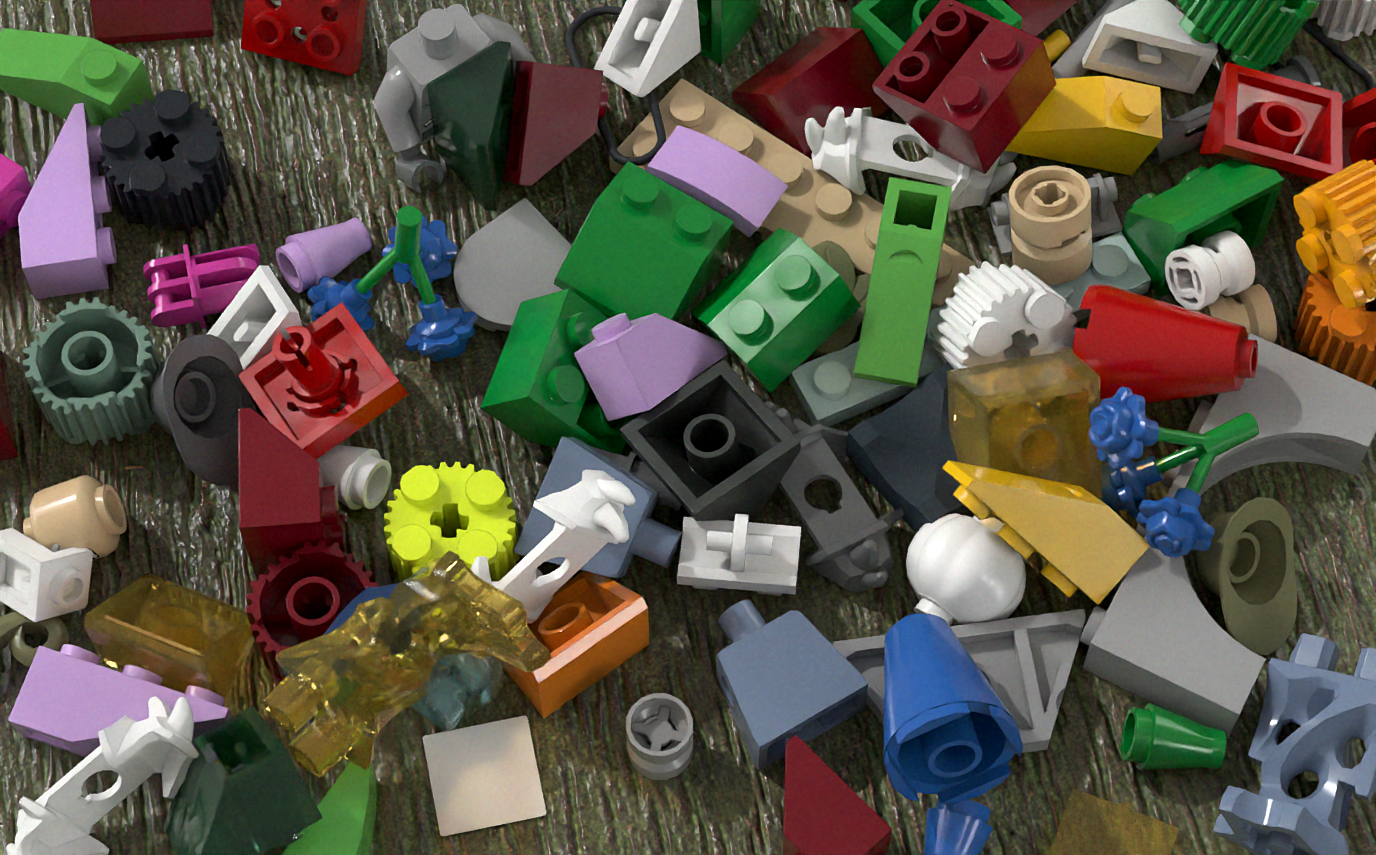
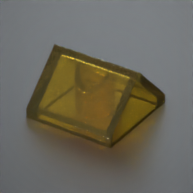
M148 572L88 612L84 622V627L102 663L122 671L125 665L144 668L163 678L161 686L184 694L187 687L192 685L210 690L225 698L255 642L245 610Z

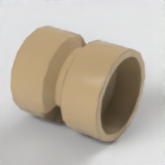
M1057 165L1040 166L1024 172L1014 180L1009 189L1013 265L1018 266L1022 270L1027 269L1047 285L1064 284L1075 280L1087 271L1092 262L1090 185L1083 175L1073 169Z

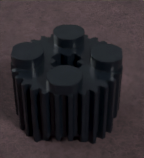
M167 89L160 92L153 102H150L148 98H144L140 106L132 103L130 104L131 110L129 112L121 110L119 112L121 117L111 118L103 124L99 135L103 150L100 151L101 164L115 204L118 206L120 214L122 216L125 215L129 224L134 222L136 224L145 223L148 229L158 225L159 231H164L166 226H171L173 231L185 230L189 235L193 233V227L197 226L203 229L205 228L204 222L206 220L210 222L216 220L214 213L217 207L222 205L221 197L228 196L227 186L232 184L230 177L232 167L221 128L218 126L216 118L210 116L207 108L201 110L199 103L196 101L191 104L189 96L183 91Z

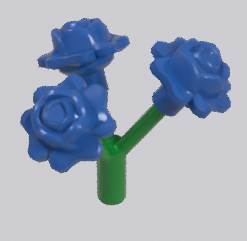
M405 206L398 210L396 226L391 227L388 233V237L393 244L387 245L383 249V258L362 279H353L350 283L341 280L337 283L332 278L323 276L319 281V285L313 286L307 292L309 299L314 303L311 308L313 322L342 302L363 332H368L374 327V321L368 315L371 308L367 301L372 296L371 288L393 268L394 279L397 283L406 284L412 280L413 285L418 289L422 298L418 303V307L423 318L419 323L409 328L410 337L406 341V347L409 351H419L421 355H427L435 362H442L446 358L458 357L462 354L469 343L468 338L475 333L473 325L478 320L475 312H464L463 308L460 307L447 309L442 296L434 294L431 283L434 280L447 278L451 275L453 269L451 263L447 260L457 255L458 246L448 238L446 225L443 221L434 220L428 225L425 216L421 214L419 209L413 206Z
M1128 387L1119 388L1112 398L1103 399L1100 402V406L1090 413L1091 428L1088 432L1090 441L1097 447L1098 459L1105 462L1099 469L1094 471V481L1100 499L1114 512L1127 509L1129 515L1140 526L1145 528L1146 541L1149 546L1159 549L1164 556L1177 558L1187 555L1190 550H1209L1211 545L1210 539H1212L1215 529L1206 523L1200 515L1198 508L1201 503V497L1198 493L1216 456L1259 434L1257 421L1250 413L1245 412L1204 434L1162 428L1158 426L1155 420L1146 418L1145 399L1143 396L1133 395L1132 390ZM1156 441L1189 446L1159 460H1156L1154 456L1137 463L1132 460V458L1141 457L1143 445L1151 446ZM1198 458L1186 487L1178 489L1174 498L1164 497L1158 501L1145 500L1147 486L1163 480L1164 472Z

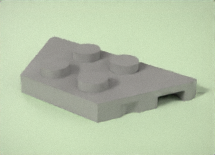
M1084 609L950 626L1015 719L1023 744L1022 753L1047 750L1086 620ZM886 635L834 641L832 645L867 681L866 704L884 727V640Z

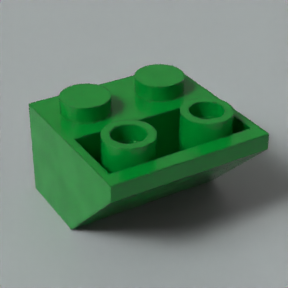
M571 289L522 301L480 408L527 441L557 449L561 437H574L591 447L621 455L626 441L621 436L619 429L634 420L636 414L608 421L574 355L576 351L595 339L591 330L609 318Z

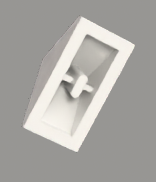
M627 0L594 69L602 70L604 76L635 96L645 97L701 52L697 0Z
M1136 0L1104 15L1082 59L1083 68L1195 94L1218 52V47L1213 39L1208 44H1204L1190 37L1179 25L1184 14L1168 0Z
M259 265L207 334L226 341L238 354L242 368L246 370L272 351L273 341L279 333L287 341L291 336L286 328L297 325L302 326L299 312L270 267Z

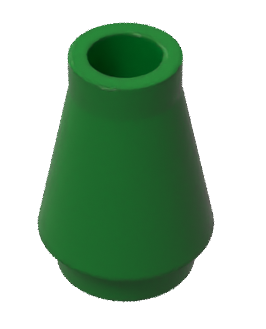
M1151 703L1147 704L1144 709L1136 707L1129 709L1122 729L1121 756L1125 761L1136 762L1139 770L1201 767L1218 770L1222 765L1226 751V733L1224 730L1205 726Z

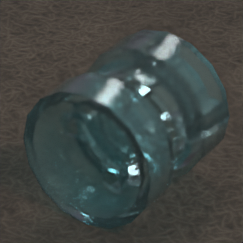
M442 637L429 652L430 663L421 672H414L400 688V691L405 700L424 718L442 729L451 731L465 715L464 704L471 696L482 694L494 677L487 664L472 650L452 638Z

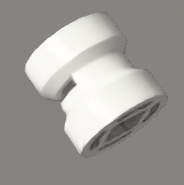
M1227 230L1207 237L1202 242L1201 247L1193 244L1171 252L1166 259L1165 275L1169 289L1175 299L1184 308L1198 310L1213 304L1219 298V294L1230 296L1248 289L1254 282L1255 262L1245 241L1236 233Z

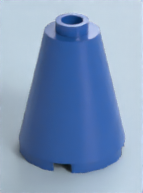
M922 613L911 614L902 618L889 629L884 640L883 761L892 787L910 800L919 802L917 793L937 794L940 804H951L981 796L1001 784L1011 773L1009 761L1015 752L1020 757L1023 750L1019 728L1015 719L943 618L933 614Z

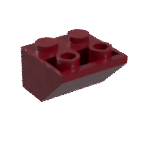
M940 0L874 81L872 87L874 92L936 151L986 174L1056 86V81L1042 39L956 0Z

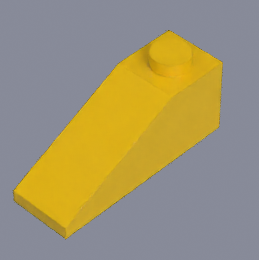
M1109 76L1055 79L1056 86L1006 147L1005 151L1132 176L1163 139L1160 87Z

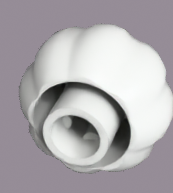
M952 513L939 518L932 524L926 523L920 528L909 545L906 558L907 577L917 598L920 600L914 608L916 613L937 615L943 618L949 626L952 624L956 626L1007 619L1016 610L1023 598L1026 586V570L1021 555L996 534L1004 523L989 514L982 521L976 515L971 518L966 515Z

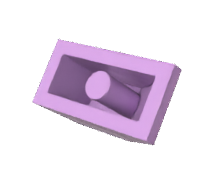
M626 313L611 317L595 326L591 330L595 339L574 353L608 421L652 409L728 354L723 342L656 313L632 321L629 320Z

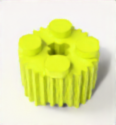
M441 462L439 469H434L431 465H419L413 467L402 476L400 480L401 490H394L395 501H388L389 513L384 514L386 525L384 533L393 570L397 572L398 580L402 582L412 577L419 569L430 567L419 575L424 590L429 594L446 597L455 607H458L460 613L465 612L466 606L459 598L457 592L460 589L464 590L467 576L476 557H487L490 578L494 582H499L517 565L516 561H520V554L514 552L519 536L512 498L508 497L504 482L494 471L482 469L475 472L473 464H469L465 469L461 468L460 462H455L453 467H448L446 462Z

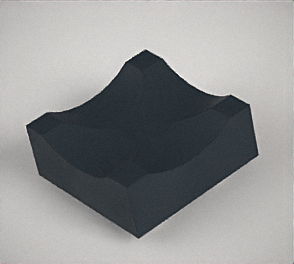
M948 362L930 373L922 383L899 402L882 413L865 419L848 431L846 456L895 510L902 509L904 513L902 518L916 533L924 524H932L947 514L958 513L963 516H970L973 513L952 495L960 484L942 468L948 460L1026 475L1031 451L1016 435L1002 427L980 405L965 382L956 374Z

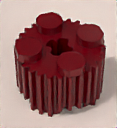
M310 540L305 541L302 548L292 550L291 558L288 559L284 555L280 556L279 565L276 566L270 563L267 566L268 575L260 574L258 581H251L249 584L252 593L246 595L249 606L246 607V614L251 625L250 629L264 665L278 683L289 686L276 659L288 665L309 668L324 633L342 610L367 587H379L378 582H375L372 571H366L365 563L363 561L355 563L354 555L351 553L345 555L341 551L339 543L334 542L331 547H326L325 540H320L317 546H312ZM324 615L323 617L316 619V616ZM388 636L360 648L336 679L325 689V692L331 693L332 686L336 685L340 690L357 688L369 679L372 673L371 664L377 665L379 662L377 653H384L383 640H387Z

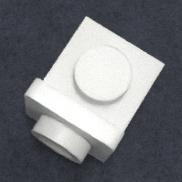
M14 528L1 530L0 601L34 622L85 608L88 603L93 552L87 548L76 547L53 552Z

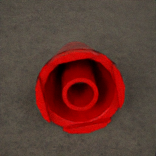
M1107 284L1089 286L1082 298L1079 309L1091 310L1087 328H1075L1072 373L1075 396L1087 398L1080 406L1085 411H1093L1096 407L1100 406V402L1103 399L1112 398L1121 387H1128L1132 390L1133 395L1143 396L1145 404L1239 391L1243 386L1245 378L1253 379L1255 377L1258 365L1257 340L1248 339L1247 329L1243 325Z

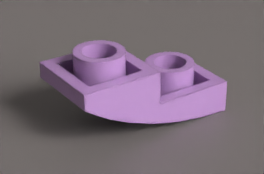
M680 125L674 129L644 169L698 201L702 200L713 210L734 221L733 226L747 237H750L760 227L788 187L787 184L771 172L733 148Z

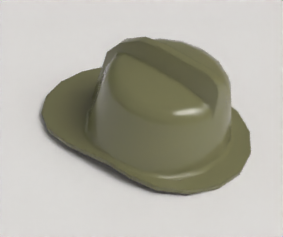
M1257 497L1244 503L1237 512L1219 511L1209 515L1207 523L1215 529V533L1212 539H1210L1211 545L1209 550H1197L1195 560L1197 574L1203 585L1221 598L1227 631L1231 637L1258 655H1269L1281 648L1289 637L1297 615V587L1293 559L1294 539L1292 521L1286 508L1273 498Z

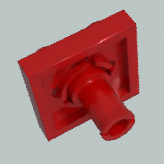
M245 0L241 49L350 76L360 68L367 0H281V5H275L271 0ZM295 27H301L299 34L307 35L306 40L296 36Z
M342 302L307 327L297 325L286 328L291 336L290 339L286 341L281 333H279L273 341L272 351L238 375L267 420L316 460L408 395L405 388ZM345 403L343 409H341L337 413H333L334 409L339 408L341 404Z

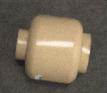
M88 475L76 477L35 493L30 504V517L25 518L23 522L24 535L49 550L56 552L71 547L87 548L93 552L92 561L105 557L115 551L119 543L120 534L124 533L127 527L125 510L116 490L111 485H102L97 479Z

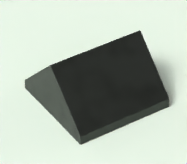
M724 359L665 398L652 409L647 410L619 429L623 439L695 521L735 520V514L749 515V519H756L801 451L800 441Z

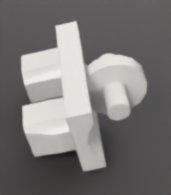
M735 514L734 521H695L693 517H684L677 584L692 585L693 588L717 590L718 588L757 591L758 594L776 596L795 594L801 527L749 522V515Z

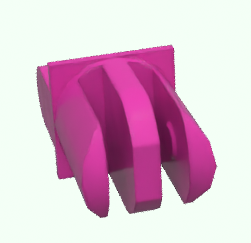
M255 243L191 256L186 244L183 245V254L158 258L147 262L143 266L144 277L152 281V285L147 289L148 300L156 305V308L151 312L152 323L158 327H172L200 321L201 328H206L204 316L224 312L258 268L260 255L258 246Z

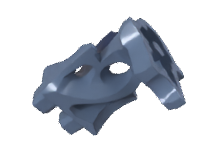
M1301 634L1289 661L1271 658L1268 665L1263 709L1248 753L1250 760L1261 766V788L1257 795L1245 789L1233 786L1227 787L1219 806L1221 814L1217 817L1213 829L1217 836L1237 843L1253 855H1349L1348 841L1340 832L1346 828L1352 790L1355 791L1358 798L1370 800L1376 792V649L1368 647L1361 650L1354 676L1334 672L1341 652L1335 642L1315 635ZM1293 722L1300 726L1281 744H1278V738L1284 725ZM1360 738L1365 743L1366 751L1361 763L1353 768L1352 739ZM1304 771L1317 773L1319 784L1310 796L1295 799L1289 795V784L1296 775Z

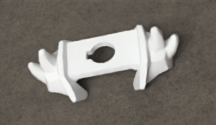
M840 106L835 107L829 113L824 128L812 117L808 118L805 123V136L812 150L814 170L827 172L843 186L858 195L864 194L866 189L861 171L874 169L952 187L949 211L976 205L985 208L991 195L1004 188L1017 169L1014 162L997 166L1000 159L999 156L988 172L983 174L936 151L911 126L872 118L871 108H854L851 116L844 118V109ZM903 140L912 141L920 145L926 153L932 155L931 158L926 157L921 161L909 162L896 155L893 145Z
M584 470L581 482L569 489L552 493L534 501L533 507L555 520L554 528L499 582L491 581L487 557H476L467 576L464 590L460 589L457 592L459 598L466 606L465 624L468 636L475 648H483L486 636H488L491 643L500 651L509 652L513 647L509 630L511 621L530 624L536 621L544 608L553 599L552 595L608 542L618 544V542L625 543L629 539L628 523L623 514L624 504L633 506L636 501L629 488L604 471ZM565 557L564 563L547 575H543L537 569L539 565L551 558Z
M156 696L151 697L148 701V719L137 722L125 715L110 727L99 731L98 736L101 745L36 801L23 796L18 802L22 809L18 812V832L15 836V844L10 843L7 845V854L108 855L109 848L89 835L93 825L152 774L162 773L163 797L174 799L186 778L192 760L199 756L192 743L194 718L187 698L179 697L173 711H171L169 705ZM102 770H112L119 774L117 782L105 792L89 794L85 798L81 796L82 785L92 774Z

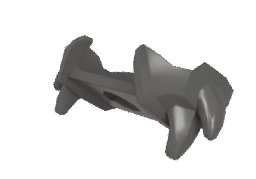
M766 401L765 405L801 443V451L778 486L818 548V551L811 552L803 558L804 565L810 566L818 574L834 581L853 594L883 586L888 580L894 565L888 529L904 515L902 509L894 510L876 518L841 465L846 457L848 432L832 429L822 424L810 427L799 418L791 419L787 409H778L773 402ZM818 479H827L834 482L842 493L838 504L839 510L828 514L826 509L812 507L804 497V490L807 485Z

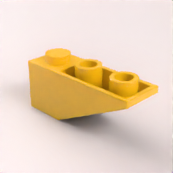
M950 460L942 467L960 484L952 495L982 521L990 512L999 518L1004 525L996 534L1026 560L1034 551L1037 552L1048 562L1040 573L1069 598L1079 589L1099 605L1150 547L1147 541L1116 512L1081 486Z

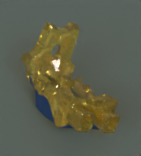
M449 550L441 558L429 560L412 577L400 583L382 587H367L342 610L324 635L280 651L275 659L285 679L262 702L269 715L277 724L293 734L308 721L310 722V725L287 747L299 766L321 778L342 758L349 760L364 770L370 767L373 745L380 729L399 712L427 695L424 684L429 680L433 666L439 659L450 654L469 653L480 660L492 655L529 673L543 667L552 657L548 648L539 642L529 629L526 621L527 613L523 604L476 576L458 554ZM405 630L410 631L412 640L409 647L405 651L393 655L390 645L396 636Z

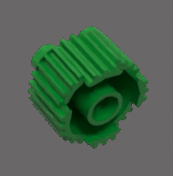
M1178 0V4L1181 5L1180 9L1186 12L1179 25L1190 37L1201 43L1208 44L1213 39L1214 42L1222 44L1226 50H1232L1230 57L1237 65L1262 71L1266 65H1273L1278 61L1317 8L1320 0Z

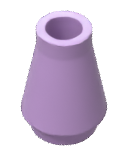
M354 217L344 223L288 236L286 244L276 249V260L289 286L294 291L301 293L307 289L310 290L313 286H318L323 276L334 278L360 255L372 249V241L364 224Z

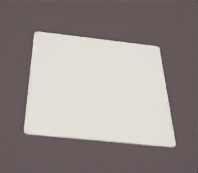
M527 716L504 719L425 735L423 737L441 836L546 815Z

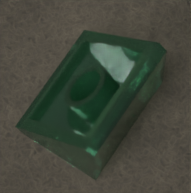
M497 41L426 84L437 153L485 210L497 211L503 184L514 85L511 42Z

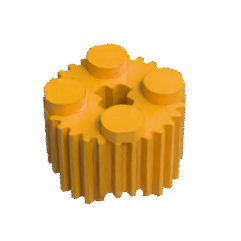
M1362 160L1304 189L1303 192L1295 195L1293 198L1294 207L1300 217L1299 222L1304 227V231H1302L1304 237L1296 241L1297 252L1308 271L1313 274L1323 271V273L1327 274L1329 283L1334 284L1338 298L1348 309L1356 308L1376 299V165L1372 160L1368 162Z

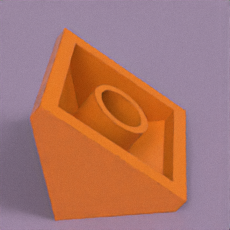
M582 571L552 595L553 599L544 608L536 621L531 624L511 621L509 630L513 647L509 652L500 651L491 643L488 637H486L485 643L544 719L650 645L648 606L641 595L604 575Z

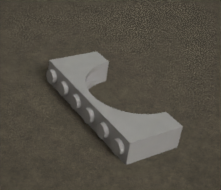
M1250 333L1248 339L1257 340L1258 365L1255 377L1253 379L1245 378L1243 386L1239 391L1219 393L1214 404L1203 399L1187 432L1204 434L1248 412L1257 421L1259 434L1215 457L1198 493L1199 496L1221 479L1237 471L1272 462L1290 461L1320 464L1355 476L1376 434V389ZM1198 458L1165 472L1161 485L1170 488L1166 497L1174 498L1178 489L1186 487ZM1138 524L1136 532L1146 540V530ZM1149 547L1112 589L1116 594L1108 610L1096 605L1080 637V642L1089 645L1082 669L1173 713L1211 728L1222 729L1225 731L1226 738L1228 739L1266 659L1233 639L1209 615L1190 583L1183 556L1177 558L1164 556L1159 549Z

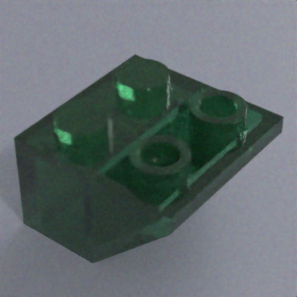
M251 706L193 739L192 743L199 756L192 760L184 782L174 799H172L163 830L178 855H260L272 847H284L294 843L307 832L308 826L323 817L288 751L255 707Z

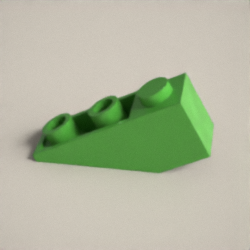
M889 177L853 377L913 388L917 387L947 227L952 187Z

